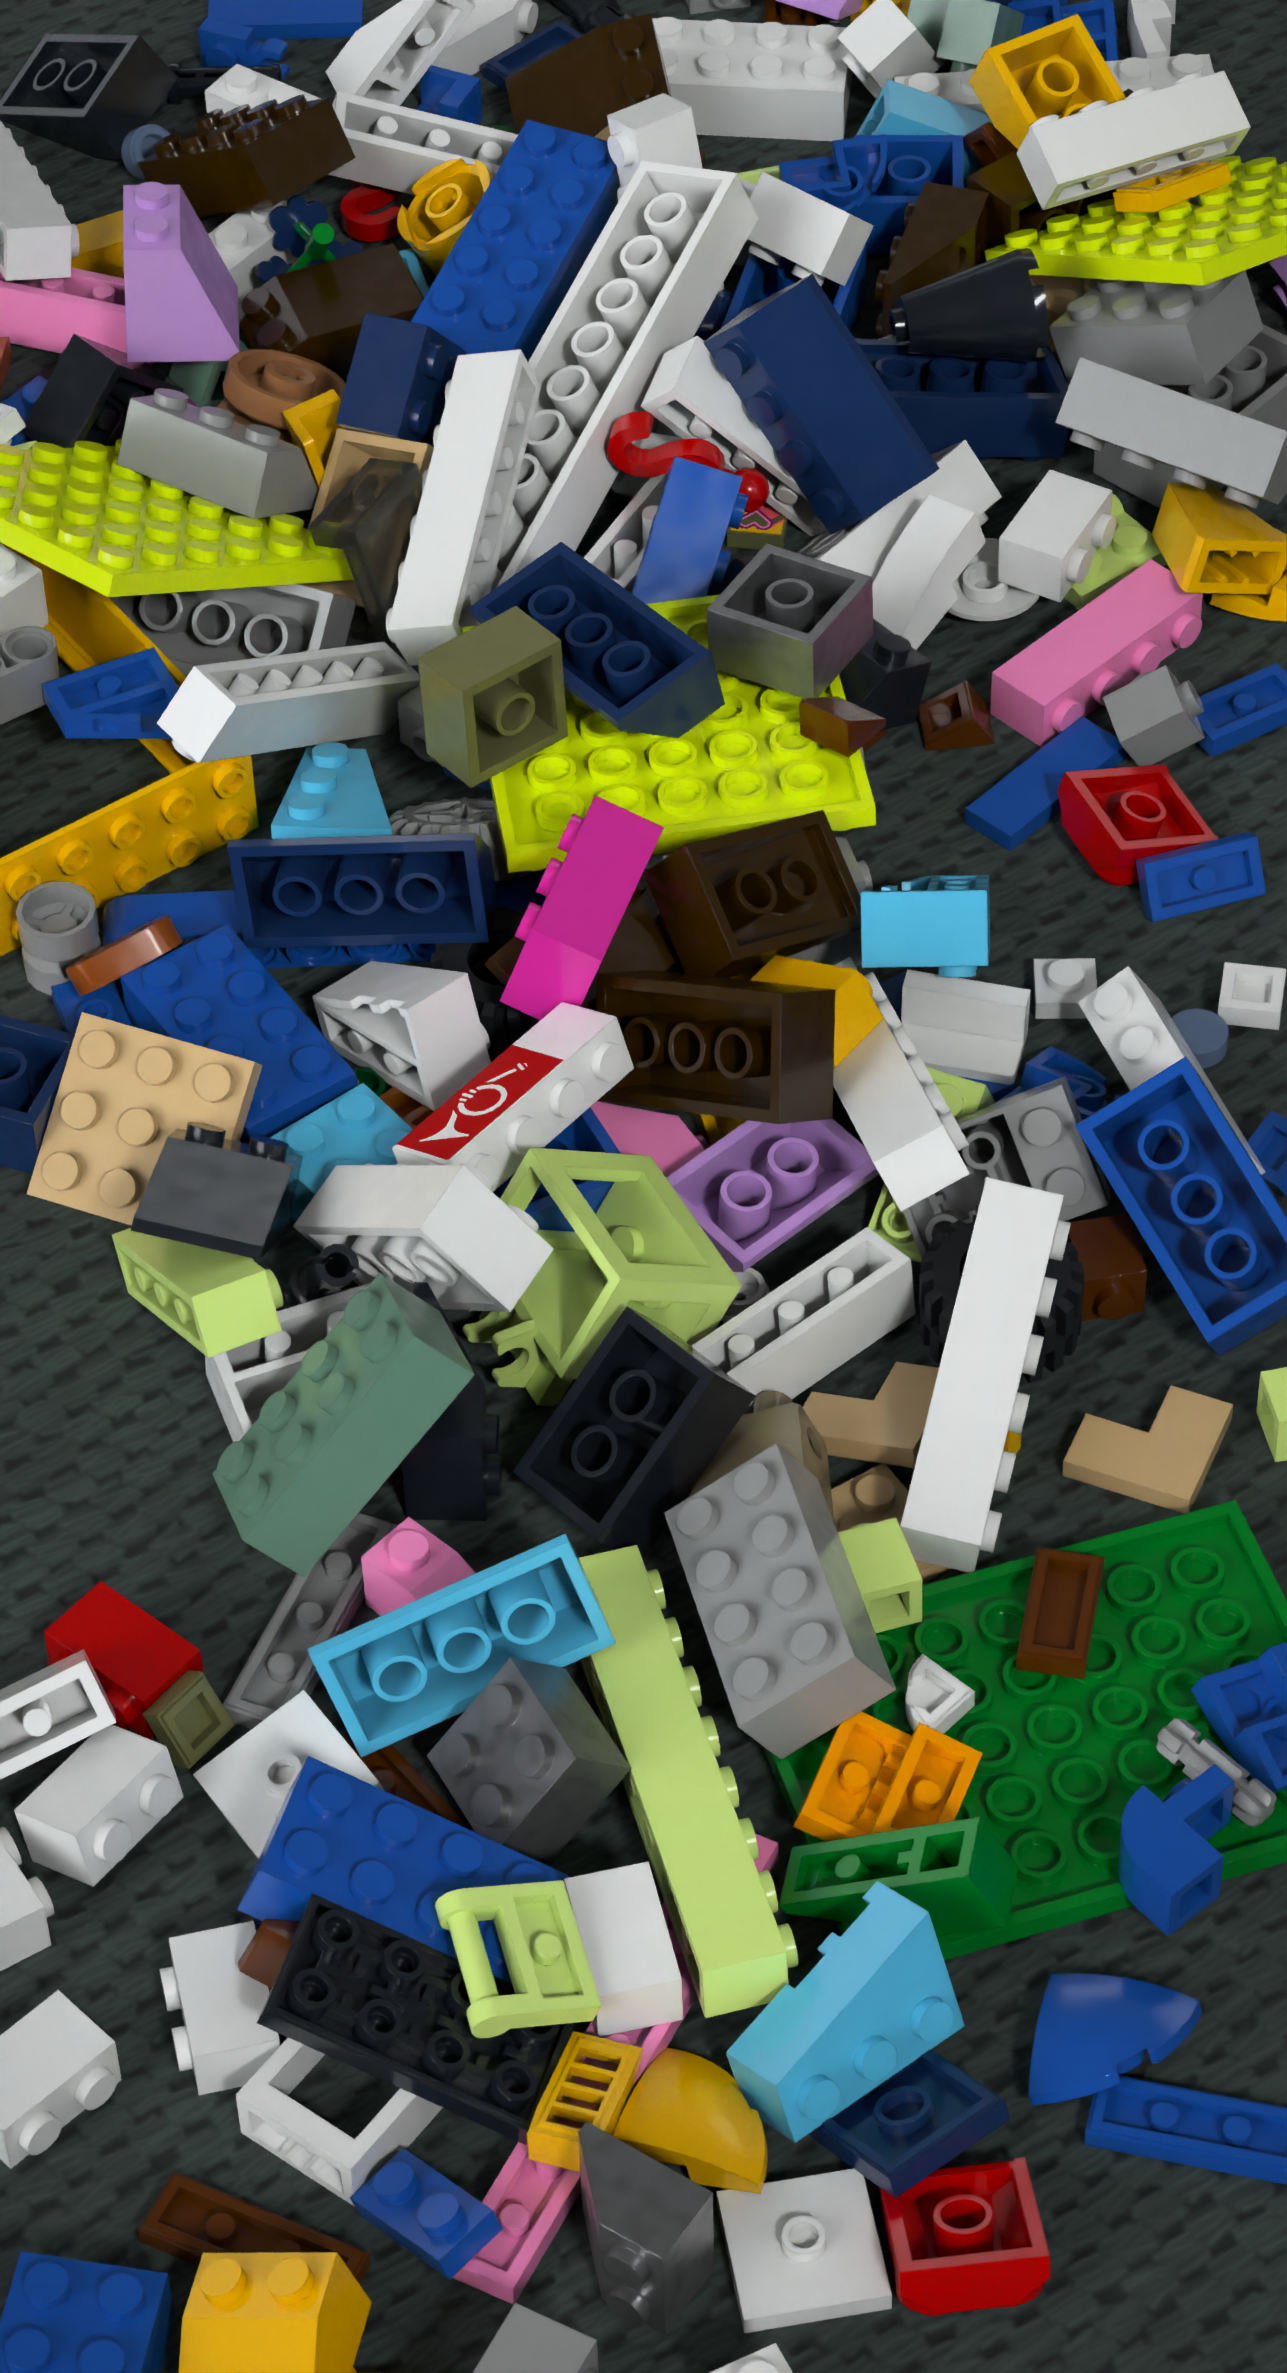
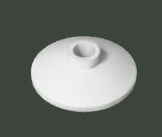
M985 538L986 543L954 581L953 586L958 599L948 612L974 621H998L1017 616L1028 610L1040 596L998 582L999 539Z

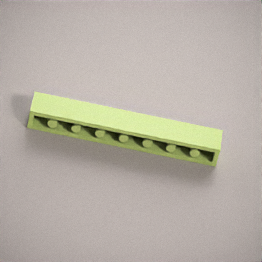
M637 1545L580 1557L579 1560L597 1596L616 1642L614 1645L580 1659L602 1725L631 1767V1770L622 1779L703 2014L705 2018L768 2004L786 1983L789 1984L788 1968L798 1966V1954L794 1936L789 1924L777 1925L773 1913L778 1912V1900L774 1882L769 1870L758 1872L754 1860L759 1858L754 1828L749 1817L738 1819L734 1808L739 1807V1794L735 1777L730 1766L721 1768L718 1766L716 1757L720 1756L721 1751L717 1729L712 1716L700 1717L697 1707L702 1706L700 1685L694 1667L687 1666L682 1668L679 1658L684 1656V1649L676 1618L664 1619L661 1610L666 1608V1600L660 1574L657 1569L646 1570Z

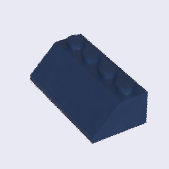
M813 274L748 307L703 342L714 358L718 369L726 376L746 406L750 417L759 426L779 456L781 464L791 474L810 503L814 514L822 521L830 535L865 519L940 469Z
M855 339L930 454L966 440L979 461L989 457H1017L1025 461H1038L1042 458H1063L1069 429L1055 422L1069 386L1049 345L1048 347L1041 348L1047 356L1045 360L1024 362L914 354L906 352L903 342L894 343L893 339Z
M559 542L469 607L471 617L482 624L517 606L561 639L564 688L619 730L679 738L725 704L712 653L563 542Z
M477 833L228 841L227 851L243 941L249 949L476 943L490 941L497 903V892L491 849Z

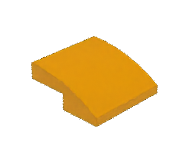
M861 1711L837 1726L793 1827L824 1841H833L955 1821L983 1753L920 1722L911 1736Z

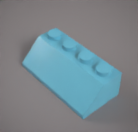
M563 1534L308 1648V1652L362 1758L464 1712L510 1657L562 1668L614 1645L616 1642L578 1555L567 1535Z

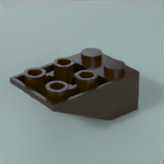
M925 182L917 203H908L903 222V236H895L892 241L889 255V270L881 269L877 278L875 302L883 304V313H880L874 339H881L891 334L889 311L898 308V298L900 296L987 262L985 250H987L989 192Z

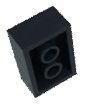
M627 1306L513 1472L597 1541L613 1549L637 1545L643 1559L668 1524L664 1513L686 1498L756 1396L670 1329Z

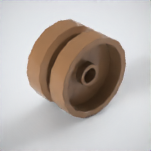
M250 349L236 353L229 360L223 382V392L226 398L221 401L217 408L232 412L234 414L233 421L242 425L256 424L276 429L281 433L280 440L294 445L282 411L331 389H334L342 400L346 383L332 370L299 355L276 350Z

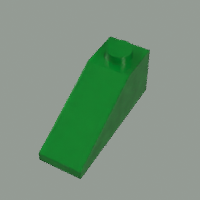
M980 1817L795 1846L791 1849L779 1906L786 1914L853 1923L868 1906L862 1897L876 1881H879L927 1910L930 1914L935 1933L938 1935L1003 1927L1008 1925L1018 1865Z

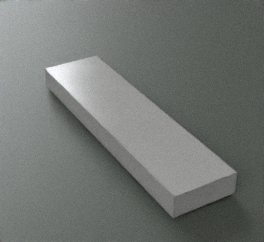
M358 1513L305 1577L296 1574L223 1703L233 1723L253 1729L302 1690L310 1697L320 1676L310 1658L308 1648L346 1632L365 1597L361 1556L396 1528L397 1524Z

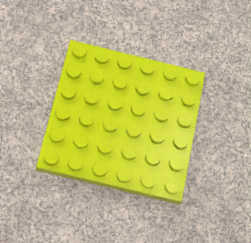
M1240 156L1217 158L1211 161L1229 164L1231 183L1157 212H1116L1114 199L1098 201L1088 205V214L1080 217L1078 214H1066L1048 219L1046 221L1047 228L1037 233L1036 229H1024L1005 235V244L985 250L986 261L1017 249L1028 248L1032 250L1039 269L1028 270L1029 275L1207 285L1287 255V162L1277 164L1276 157L1257 158L1245 163H1241Z
M122 439L116 440L115 446H104L91 441H76L74 448H63L51 443L37 442L29 450H21L14 446L0 444V543L107 597L360 580L365 557L344 548L343 539L327 533H313L303 528L304 521L288 514L252 519L118 465L117 461Z
M719 595L646 604L708 650L706 609ZM476 626L462 627V634ZM717 669L716 672L725 704L679 738L619 730L565 689L568 736L489 778L508 873L546 869L552 857L564 862L567 852L557 848L572 814L585 818L595 795L664 827L652 855L675 852L686 844L824 810L832 831H846L852 828L875 826L876 806L860 749L848 758L800 735L799 704L805 698L742 679ZM839 675L818 698L838 696L846 700Z

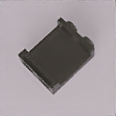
M370 458L308 526L316 546L343 549L365 608L350 625L349 631L353 639L396 645L390 641L387 635L386 615L388 610L393 608L399 585V565L402 561H405L411 538L410 522L412 517L417 515L422 496L423 479L417 463Z

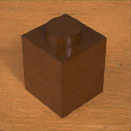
M1129 1213L1070 1222L1071 1225L1066 1243H1073L1078 1251V1262L1083 1263L1084 1269L1081 1321L1099 1318L1116 1320L1132 1313L1144 1312L1147 1269Z

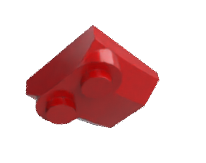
M1165 764L1069 771L1064 773L1058 788L1061 809L1060 821L1063 828L1098 877L1114 886L1139 883L1135 859L1220 839L1212 833L1171 777L1169 769Z
M1025 2157L1014 2158V2161L937 2169L897 2198H894L879 2187L895 2268L896 2295L899 2301L908 2309L924 2315L937 2316L962 2311L1015 2307L1037 2297L1043 2290L1045 2282L1050 2279V2254Z

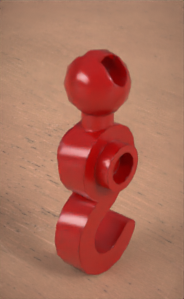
M350 180L351 191L343 197L340 203L343 230L350 237L367 242L384 241L399 233L397 217L400 207L393 206L373 215L366 213L391 203L402 192Z
M631 412L622 415L613 423L607 450L609 458L614 465L625 473L637 477L667 475L673 459L677 456L743 477L739 493L749 495L744 512L756 511L766 503L770 491L765 475L756 468L743 467L735 471L725 468L723 453L709 441L703 439H682L667 442L652 449H643L631 442L646 439L650 436L653 423V415L651 413Z

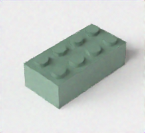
M379 1273L366 1289L358 1291L350 1299L343 1317L325 1339L317 1341L309 1348L303 1358L301 1368L281 1391H276L266 1400L260 1411L259 1418L240 1441L233 1442L225 1449L219 1459L216 1470L212 1473L238 1532L245 1543L305 1577L475 1374L439 1310Z

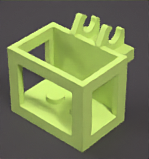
M529 1148L500 1199L506 1205H513L525 1211L542 1183L575 1232L537 1230L536 1233L550 1244L554 1250L512 1311H482L479 1315L480 1321L463 1326V1332L470 1342L492 1343V1347L499 1356L510 1350L516 1359L508 1366L493 1369L492 1376L500 1387L526 1388L538 1406H554L559 1404L573 1379L578 1378L627 1306L667 1327L690 1346L716 1329L741 1289L742 1284L651 1156ZM572 1179L614 1182L596 1214Z

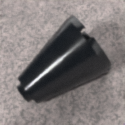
M1028 248L1014 250L900 296L898 298V308L889 311L890 330L894 343L903 342L906 352L914 354L1024 362L1045 360L1047 356L1041 348L1048 347L1049 345L1048 314L1043 285L1036 286L1030 280L1028 270L1039 269L1032 250Z

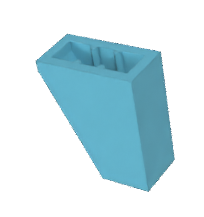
M887 79L856 135H963L964 137L969 132L987 122L992 123L986 113ZM963 141L964 188L967 189V176L977 172L982 167Z

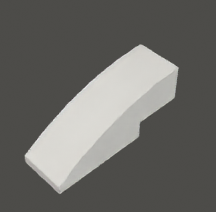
M929 494L904 528L872 583L873 618L892 633L907 639L915 650L918 649L958 599L953 583L986 543L976 513Z

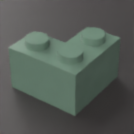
M911 0L907 18L935 51L936 57L943 61L944 65L936 72L944 73L946 63L951 64L950 72L976 69L986 49L1020 36L1025 14L1003 4L985 0Z

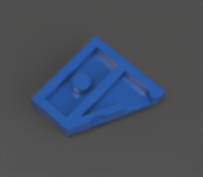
M154 647L42 683L44 701L66 738L173 739L157 722L179 690V687Z

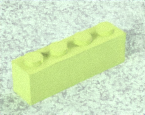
M131 1228L112 1234L128 1293L208 1358L282 1331L276 1308L283 1306V1296L279 1283L270 1269L265 1270L254 1262L253 1258L131 1231Z

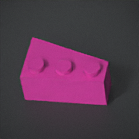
M596 795L585 818L572 814L557 847L567 852L564 862L553 857L551 858L536 890L537 893L546 896L543 906L541 907L530 902L514 937L525 941V944L499 1002L538 1020L543 1019L561 1002L581 1007L664 827Z

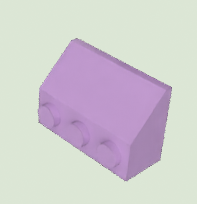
M834 1119L786 1124L747 1120L666 1178L732 1272H744L873 1179L879 1172L865 1146Z

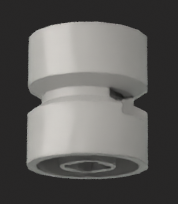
M53 881L32 888L19 900L16 917L27 980L36 990L52 995L51 986L71 981L65 970L67 966L102 947L98 934L99 925L93 896L84 887L75 883Z

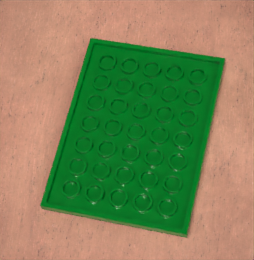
M1236 1500L1055 1549L1105 1556L1104 1573L1085 1679L1016 1670L1017 1651L1035 1555L922 1585V1622L876 1633L896 1690L862 1710V1712L912 1736L913 1731L908 1723L905 1711V1692L909 1672L922 1654L975 1691V1706L944 1733L983 1753L955 1821L980 1817L1018 1865L1008 1925L949 1935L936 1934L944 1960L1134 1906L1126 1896L1118 1874L1122 1816L1128 1801L1142 1785L1147 1787L1163 1802L1166 1795L1178 1782L1190 1778L1182 1772L1186 1766L1182 1763L1179 1766H1175L1159 1753L1156 1748L1159 1732L1174 1718L1185 1719L1201 1732L1198 1740L1209 1739L1237 1762L1213 1729L1191 1688L1204 1676L1256 1660L1270 1647L1287 1642V1600ZM837 1726L783 1759H779L762 1746L794 1823ZM1250 1775L1247 1777L1249 1782L1253 1779ZM1287 1788L1275 1793L1277 1798L1274 1805L1275 1810L1258 1827L1246 1825L1231 1813V1822L1207 1840L1224 1856L1221 1881L1287 1862ZM797 1829L803 1845L826 1842ZM835 1920L841 1936L852 1925L851 1922Z

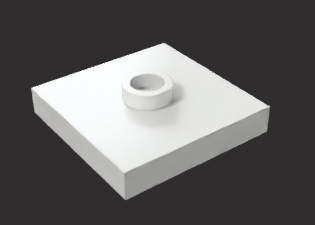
M304 1690L193 1774L205 1793L258 1859L285 1797L308 1756L384 1790L377 1778Z
M853 2168L764 2183L761 2194L731 2189L716 2191L717 2209L744 2334L892 2309V2293L865 2178Z

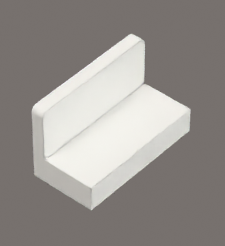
M908 969L902 986L901 1023L926 1067L955 1076L1011 1085L1015 1082L1028 1034L1031 990L963 978L939 977L938 974Z

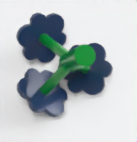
M295 195L288 200L287 206L274 208L268 220L270 227L275 231L273 244L280 250L289 249L290 253L298 259L294 264H287L281 257L272 256L269 261L260 262L255 272L259 280L265 284L275 275L364 252L365 250L358 242H349L344 246L338 241L332 242L334 230L329 224L325 223L328 218V211L325 205L316 200L306 202L303 197Z

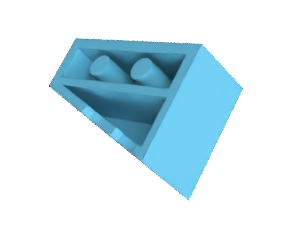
M326 742L315 747H307L271 823L272 839L392 835V828L366 749L348 748L346 745L337 742Z
M931 875L902 882V891H897V886L888 885L881 887V891L861 892L862 968L938 967L939 977L960 978L976 976L977 966H988L989 875Z
M876 1881L862 1897L868 1906L840 1937L831 1932L817 1948L823 1957L800 1984L793 1988L786 1983L726 2052L735 2081L738 2084V2089L745 2097L750 2108L758 2111L763 2122L794 2143L965 2026L929 1912L879 1881Z

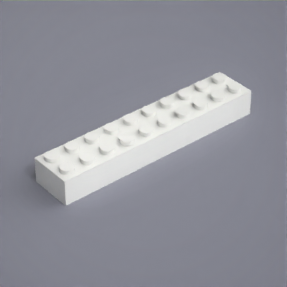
M641 161L528 361L541 385V390L491 591L559 542H563L573 551H576L620 471L609 458L607 450L613 423L622 415L631 412H647L641 407V404L664 353L694 337L759 219L737 173Z

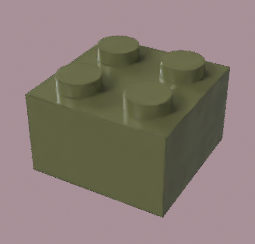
M517 606L418 656L427 754L470 788L568 736L561 639Z

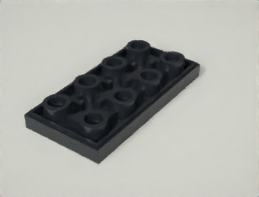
M315 1894L311 1895L305 1906L257 2021L258 2024L524 2145L527 2144V2132L536 2108L566 2047L574 2023L514 2028L496 2037H474L466 2016V2011L471 2003L458 1959ZM494 1976L499 1996L515 1994L512 1984Z

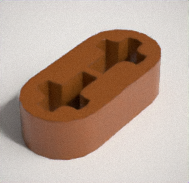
M165 914L67 966L65 970L79 996H83L165 954L181 944L183 939L170 915Z

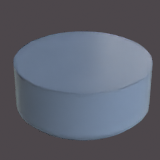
M147 124L130 131L124 138L121 149L122 159L127 170L133 176L146 180L138 162L154 154L155 151L152 145L171 134L163 127L155 124Z
M1194 1008L1180 1011L1171 1018L1202 1068L1211 1067L1225 1057L1228 1047L1229 1030L1224 1019L1218 1014L1209 1010Z

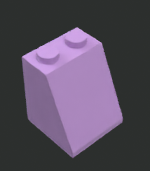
M144 182L139 185H123V257L127 362L229 361L236 353L240 352L238 286L180 184L164 185L159 182Z

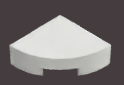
M922 1654L909 1672L905 1692L906 1717L913 1732L920 1722L944 1734L975 1706V1691Z

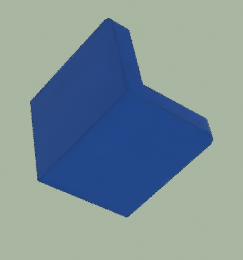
M433 65L428 68L420 79L421 104L416 110L478 125L483 119L481 79Z

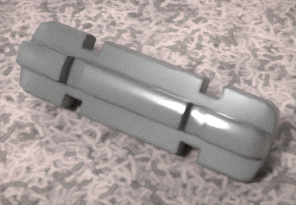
M1174 1718L1167 1726L1163 1727L1157 1736L1156 1748L1159 1753L1175 1766H1179L1182 1763L1186 1766L1182 1772L1194 1780L1212 1765L1216 1764L1235 1781L1232 1813L1250 1827H1258L1265 1819L1271 1816L1275 1810L1274 1805L1277 1798L1275 1793L1256 1778L1249 1782L1247 1777L1250 1773L1209 1739L1198 1740L1201 1732L1185 1719Z

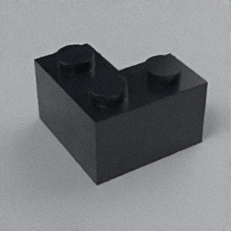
M73 334L66 349L61 353L58 363L40 397L35 401L25 423L26 427L21 432L33 441L51 443L63 448H74L76 441H91L104 446H114L125 426L130 398L154 395L155 389L158 388L176 390L182 393L184 388L147 362H127V353Z

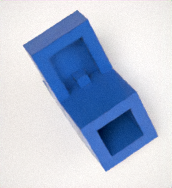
M1216 1764L1212 1765L1194 1780L1186 1778L1178 1782L1169 1791L1163 1802L1147 1787L1142 1785L1132 1795L1123 1812L1118 1860V1874L1121 1886L1131 1903L1167 1936L1171 1935L1220 1897L1224 1856L1207 1840L1231 1822L1235 1781Z

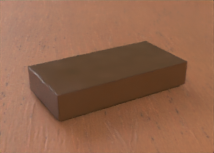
M1037 1547L1018 1645L1016 1670L1085 1679L1104 1573L1105 1556Z

